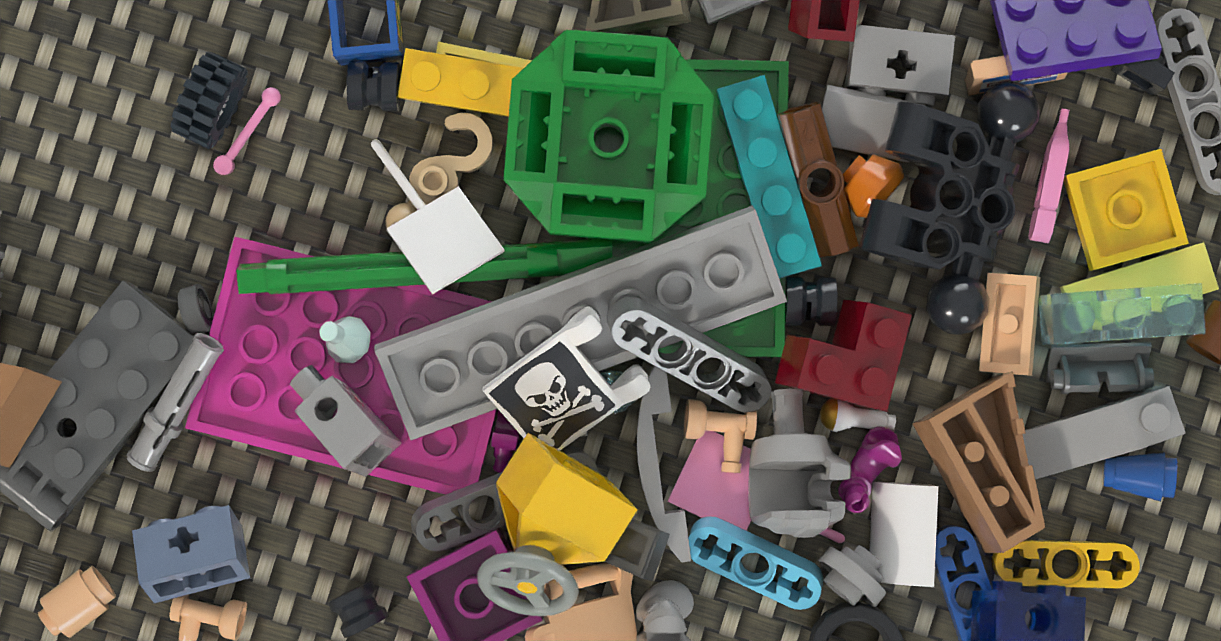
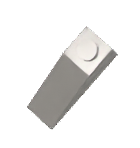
M1153 386L1152 388L1144 389L1143 393H1133L1026 429L1023 439L1028 463L1033 466L1035 479H1039L1136 451L1186 434L1170 386Z

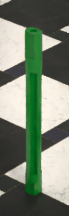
M612 239L502 245L505 252L453 283L563 276L612 258ZM402 251L267 260L264 263L239 264L236 269L239 294L264 292L284 294L425 285Z

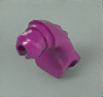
M877 426L869 430L864 437L862 445L850 462L851 478L841 480L838 488L839 496L845 502V508L850 512L861 513L865 511L870 504L869 495L871 494L872 484L876 477L888 466L892 468L898 466L902 460L897 434L890 429Z

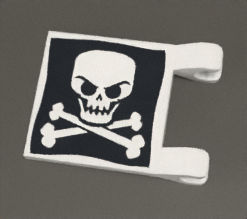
M589 306L577 312L561 330L483 386L482 389L523 438H525L527 433H530L554 448L562 450L622 405L644 396L651 387L647 373L639 365L629 367L610 386L577 347L595 338L602 330L599 315Z

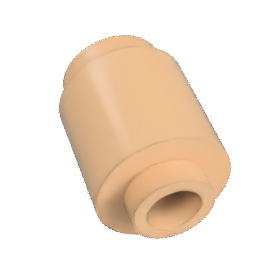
M91 566L84 572L77 570L40 598L43 609L38 612V615L46 628L54 636L62 632L65 636L71 638L109 609L108 603L116 598V594L104 576L94 566Z

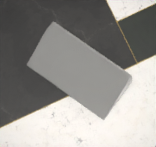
M827 85L821 108L832 147L909 162L885 152L897 103L909 101Z

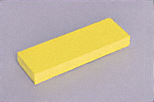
M1204 242L1060 287L1074 334L1219 289Z

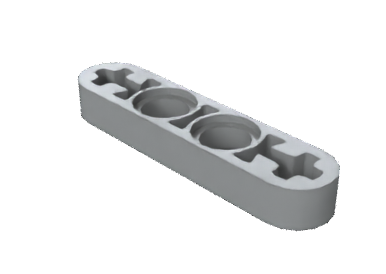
M1183 8L1173 9L1162 15L1155 23L1162 46L1160 55L1166 60L1164 66L1175 72L1167 87L1196 179L1200 187L1207 193L1221 195V179L1213 180L1210 176V170L1217 167L1214 153L1203 156L1201 150L1221 143V85L1198 17L1190 10ZM1172 20H1175L1177 26L1182 27L1186 25L1188 29V34L1182 37L1184 51L1187 52L1194 48L1197 54L1187 56L1174 63L1172 56L1182 52L1177 38L1168 39L1166 35V30L1172 27ZM1192 65L1202 71L1204 84L1200 91L1189 92L1181 86L1179 74L1184 66ZM1200 112L1213 114L1219 122L1218 133L1212 139L1201 138L1194 129L1195 117ZM1220 150V151H1218V152H1216V153H1217V156H1218V159H1219V163L1221 164V150Z

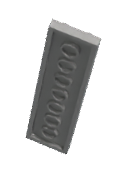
M753 206L744 208L376 344L375 353L410 440L498 409L483 392L482 387L561 330L584 307L590 306L599 315L602 330L595 338L577 347L598 371L638 357L620 347L614 341L607 324L609 309L618 300L623 298L636 297L642 299L701 333L787 302L755 208ZM639 317L634 322L625 320L622 323L624 329L629 324H633L643 330L645 337L648 334L642 327ZM670 336L659 344L658 349L683 339L678 336Z

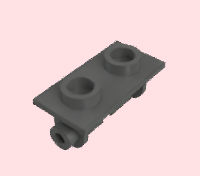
M1151 343L1051 344L1046 383H1051L1052 389H1060L1062 394H1068L1069 392H1099V382H1106L1109 392L1136 391V393H1143L1144 388H1152L1154 385L1153 369L1147 368L1152 345Z

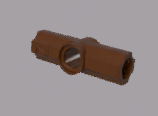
M820 103L803 104L778 113L777 116L819 258L842 254L859 246L843 189L844 177L836 164ZM817 168L827 169L829 172L828 185L819 192L809 191L806 182L808 175Z

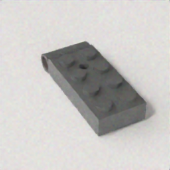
M122 281L45 375L62 383L11 467L8 468L0 465V492L48 531L53 532L68 517L76 504L141 426L147 410L156 406L172 375L190 347L194 335L132 283ZM68 419H72L77 426V430L72 437L67 436L64 432V424Z

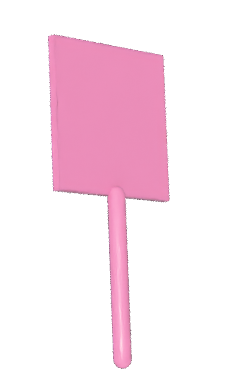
M705 431L704 435L696 440L667 502L700 518L717 517L747 531L751 522L748 500L751 449L743 446L739 462L742 464L741 473L721 472L722 462H724V436L714 431ZM829 527L820 533V535L837 543L845 541L843 534Z

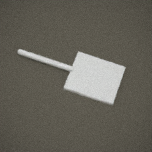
M378 139L372 140V148L417 209L414 213L388 227L387 231L432 295L505 252L502 245L459 187L425 205Z

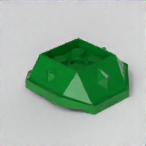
M566 29L550 43V46L512 78L504 182L551 235L653 242L706 197L714 94L681 56V53L668 37ZM613 127L621 132L624 141L618 150L607 153L597 148L594 138L602 128Z

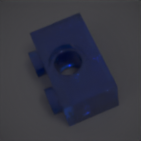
M992 581V590L972 591L971 641H1085L1086 597L1066 596V586L1036 585V593L1022 592L1023 583ZM1027 610L1029 611L1031 616V624L1029 629L1025 621Z

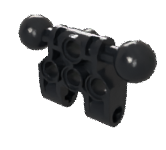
M1005 81L984 92L978 103L977 120L979 124L924 105L910 102L897 103L885 152L916 164L919 169V175L914 180L910 189V207L880 199L871 200L859 249L913 267L941 269L954 261L951 274L945 275L933 283L927 294L926 310L932 323L948 334H966L982 325L989 308V296L984 285L979 282L984 261H995L998 239H1001L1003 229L1012 222L1015 216L1016 206L1012 196V186L1014 178L1018 175L1020 165L1011 162L1015 143L1025 139L1034 132L1039 122L1040 105L1035 94L1023 84ZM954 139H956L957 142V151L955 155L952 149ZM943 186L945 193L943 202L941 203L939 195L941 187ZM983 200H984V203H985V212H984V214H983V216H982V213H981V204H982V202H983ZM930 234L932 244L930 250L928 251L926 244L927 238Z

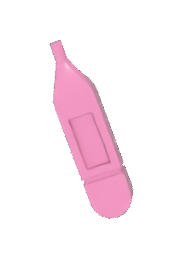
M1061 109L1059 122L1045 149L1034 203L1035 210L1032 213L1029 228V240L1049 243L1053 233L1057 214L1056 209H1058L1069 154L1067 120L1070 110Z

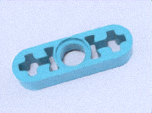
M703 517L693 524L688 540L691 559L698 565L793 609L802 610L810 608L819 600L823 585V575L820 568L812 561L717 517ZM709 534L718 537L717 544H714L711 550L702 546L703 540H706ZM732 543L738 546L735 550L733 561H730L726 558L731 550ZM758 553L767 559L769 567L761 573H753L744 568L741 559L746 554ZM777 565L783 566L782 574H779L778 582L772 581L775 577ZM799 577L808 579L807 586H803L800 591L792 589V583L796 582Z

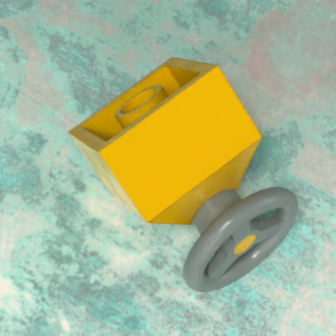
M527 433L496 482L514 552L497 554L483 562L477 574L479 587L492 602L512 612L530 616H550L562 613L574 605L579 592L575 578L562 564L605 561L638 509L607 477L534 435ZM510 568V573L499 571ZM554 579L561 585L563 594L556 599L550 600L544 593V586ZM498 586L514 589L517 593L525 595L529 600L508 594Z

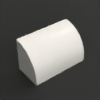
M873 482L870 553L882 563L877 570L883 576L880 583L934 587L938 486L932 484Z

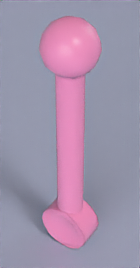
M269 87L263 91L261 104L226 155H221L215 159L213 167L218 174L229 175L233 172L235 168L233 160L269 108L276 106L280 102L281 95L276 88Z

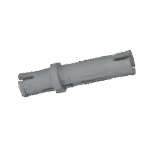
M203 333L194 335L190 347L172 375L155 407L149 408L144 415L143 421L145 425L126 455L128 456L127 460L136 468L146 472H153L170 440L177 438L183 430L181 421L199 393L218 357L224 351L222 344L213 337Z

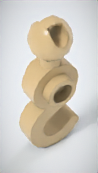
M457 113L445 119V126L448 130H469L476 135L478 143L476 150L471 155L466 157L452 155L429 157L421 160L413 167L409 182L425 205L459 187L457 173H470L479 170L488 162L493 152V137L489 127L481 118L471 113ZM410 200L407 203L397 204L389 210L386 216V228L417 211Z

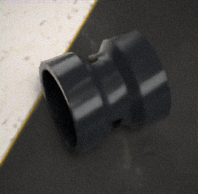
M350 61L347 70L346 87L348 109L364 111L369 105L379 106L383 111L399 112L401 99L397 96L401 78L400 63L384 62L380 67H370L365 61Z
M787 276L785 326H800L804 321H815L819 326H835L837 317L836 278L820 277L816 282H805L802 277Z

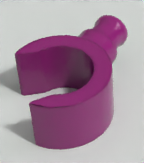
M499 409L495 432L492 434L491 447H494L493 456L495 457L493 470L501 473L513 457V452L517 449L519 432Z

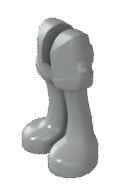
M668 580L651 586L644 593L636 607V618L643 622L644 630L637 634V641H691L684 634L687 631L684 619L692 612L694 606L693 596L688 587L681 582Z

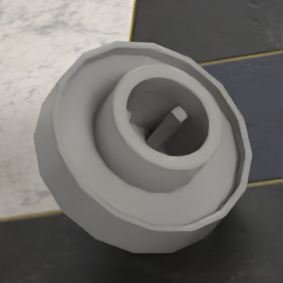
M858 545L854 551L846 546L841 551L828 547L818 559L819 563L829 572L823 581L849 604L855 606L861 599L872 607H876L887 594L879 584L883 576L877 570L882 563L864 547Z

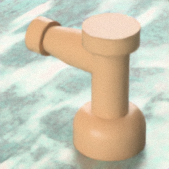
M688 399L684 416V439H699L704 435L705 431L724 432V462H722L721 472L741 473L742 464L739 462L743 450L744 439L754 440L757 411L745 412L744 414L707 411V407L702 401Z
M188 594L173 598L169 617L172 621L181 622L179 641H197L201 622L218 626L222 637L237 641L244 626L247 602L230 600L222 607L189 599Z

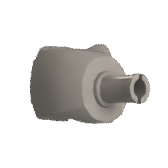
M779 389L771 392L774 434L755 440L750 452L748 479L749 514L753 523L769 528L774 533L793 535L800 538L814 537L826 530L828 526L844 518L846 504L842 500L833 499L830 485L833 480L850 479L851 464L832 452L825 436L804 433L803 391L800 389Z

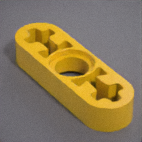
M1024 540L1006 552L993 553L992 567L997 577L1014 586L1124 588L1134 582L1140 569L1136 553L1130 547L1117 542ZM1045 548L1041 557L1043 578H1037L1039 569L1036 567H1021L1018 576H1013L1012 569L1004 567V558H1011L1014 549H1019L1020 556L1024 558L1040 559L1037 549ZM1061 550H1071L1078 558V569L1075 574L1068 578L1058 577L1052 568V560ZM1087 550H1094L1091 559L1097 561L1111 560L1113 552L1117 551L1118 558L1126 561V569L1118 570L1117 578L1112 579L1110 571L1091 568L1093 579H1086L1090 570Z

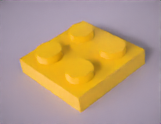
M1162 149L1064 176L1063 181L1089 271L1189 244Z

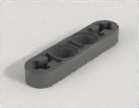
M626 297L618 300L609 309L607 324L612 337L620 347L735 410L753 412L763 407L771 396L769 381L763 369L753 361L642 299ZM639 317L642 327L648 334L645 337L643 330L633 324H629L624 329L622 323L625 320L634 322ZM678 336L683 339L682 346L673 353L665 354L658 351L659 344L665 338ZM718 358L722 360L719 369L714 373L703 375L696 372L698 365L705 359ZM734 374L737 382L748 387L754 383L755 387L753 389L743 388L739 392L735 381L731 378Z
M568 446L560 450L597 472V465L594 460L579 447ZM502 472L426 502L418 507L412 516L411 529L419 543L427 550L437 552L505 526L506 522L496 482ZM483 495L492 497L494 508L488 517L480 520L470 517L469 507L475 498ZM457 506L459 515L466 523L465 526L460 527L454 520L456 516L451 510L453 507ZM433 516H438L442 522H445L440 526L441 534L438 536H433L429 530L424 531L430 527L429 519Z

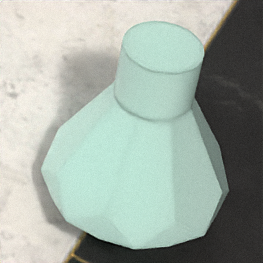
M348 316L334 322H325L321 326L320 336L326 341L328 354L336 362L355 363L368 352L371 332L361 318Z

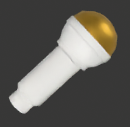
M837 399L826 401L820 411L822 425L834 432L847 428L850 429L851 427L873 429L877 426L894 430L896 425V415H889L884 411L855 408L848 402Z

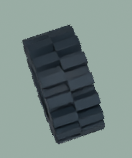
M210 51L206 52L205 56L202 55L198 65L195 64L191 70L190 79H186L183 85L185 87L183 93L178 96L177 103L179 104L172 114L174 119L171 122V131L207 149L215 147L217 141H220L223 137L224 129H228L233 113L235 114L239 107L237 104L243 97L244 91L242 89L247 83V68Z

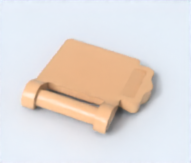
M606 562L569 571L575 578L578 589L609 581L614 594L574 604L568 610L556 615L544 616L545 624L533 626L525 634V641H637V629L631 596L633 574ZM553 579L545 584L544 593L550 600H553L563 594V589Z

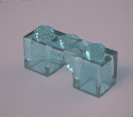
M1202 283L1057 293L1039 296L1042 345L1206 334Z

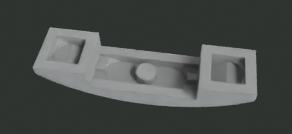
M654 365L648 377L651 388L649 392L642 396L638 415V467L646 502L657 528L670 534L667 545L681 562L691 561L685 511L684 509L664 511L652 414L672 412L667 372Z

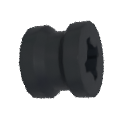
M372 580L327 602L331 612L337 613L342 621L340 630L344 638L359 633L389 617L386 608L378 605L374 597L376 587Z

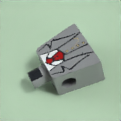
M309 365L302 369L290 382V386L304 400L296 408V414L343 469L366 477L402 444L352 388L339 379L331 376L325 380L313 365ZM338 408L337 414L332 418L333 412Z

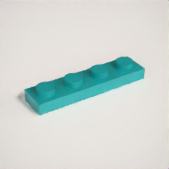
M765 75L718 88L716 94L750 206H753L757 212L779 279L822 266Z

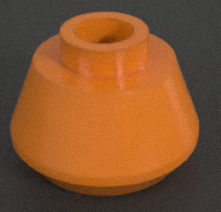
M875 154L868 161L860 155L842 174L844 181L847 183L843 188L845 197L854 215L867 218L872 199L885 201L904 178L903 169L899 163Z

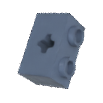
M229 505L224 507H204L193 515L174 520L158 519L151 522L147 527L132 530L139 585L153 603L250 578L243 528Z

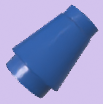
M1165 452L1117 456L1105 459L1104 487H1113V489L1160 502L1162 497L1174 498L1177 481V458H1166Z

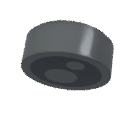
M201 284L181 288L178 293V306L185 327L193 335L210 332L214 314L205 289Z

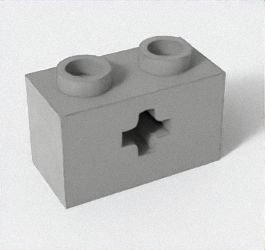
M856 24L854 42H850L845 88L885 97L886 95L905 97V101L919 103L930 108L934 107L935 101H942L949 95L955 36ZM896 57L902 59L903 67L911 68L901 79L895 78L896 73L894 69L886 68L887 65H891Z

